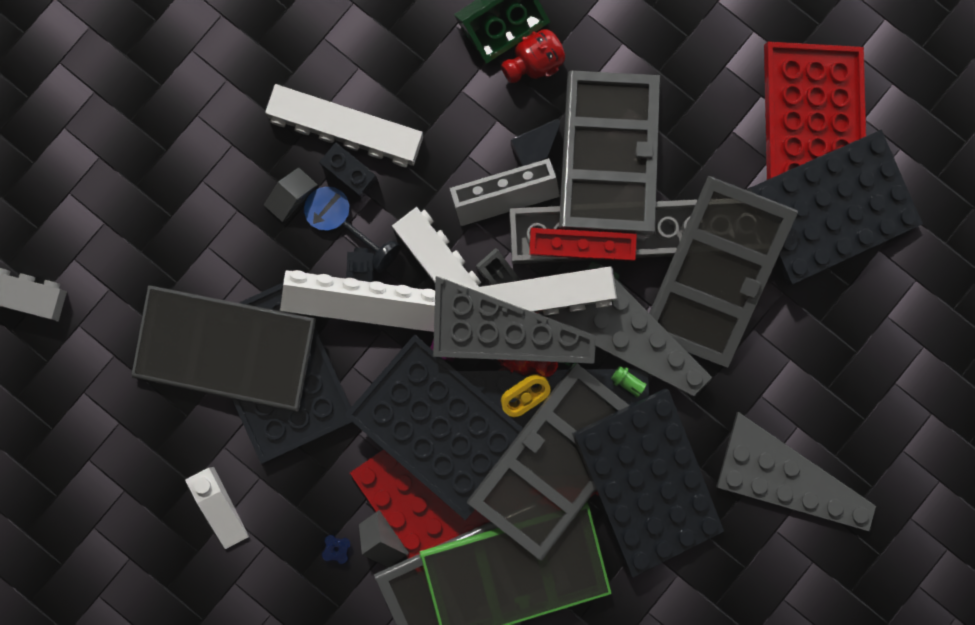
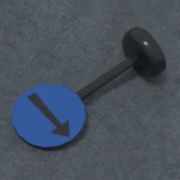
M325 186L312 192L305 201L304 206L306 220L312 227L319 231H332L340 226L345 227L376 252L372 259L373 270L377 273L383 272L392 264L399 254L401 245L391 240L378 247L347 222L350 205L348 198L341 190Z

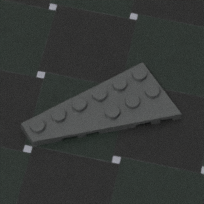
M736 413L717 488L862 530H870L876 508L874 504L741 413Z

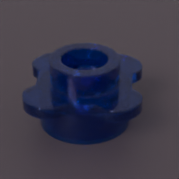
M333 535L327 536L325 538L326 548L322 553L323 559L325 561L337 560L340 564L345 563L348 560L346 553L351 545L348 538H335ZM335 547L339 548L338 552L334 551Z

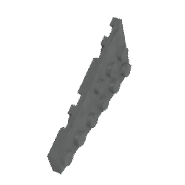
M615 278L617 300L612 301V306L596 308L595 303L585 305L586 310L570 312L569 308L559 309V314L548 317L596 335L595 347L663 380L665 383L691 396H694L712 378Z
M436 276L433 357L595 363L596 335Z

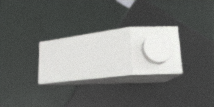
M209 467L185 480L196 503L225 549L249 537L214 467Z

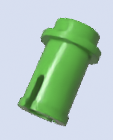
M620 366L611 378L614 381V385L617 386L619 384L636 398L640 396L647 385L629 373L627 367L623 369Z

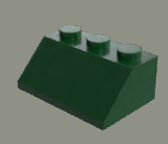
M475 0L454 14L464 34L486 64L521 42L522 37H527L532 32H536L550 23L539 0Z

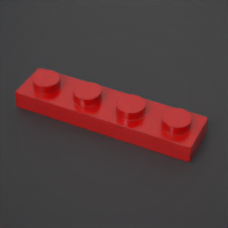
M531 228L529 255L635 261L637 234Z

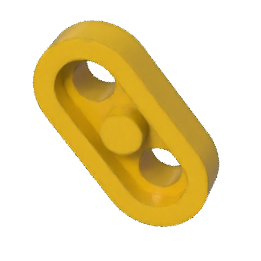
M532 374L507 390L501 397L503 411L508 416L518 417L544 401L551 391L547 378L539 374ZM534 384H540V385H539L538 387H536V388H533V387H532V385H534ZM513 398H517V399H518V400L515 401V402H510V400L513 399Z

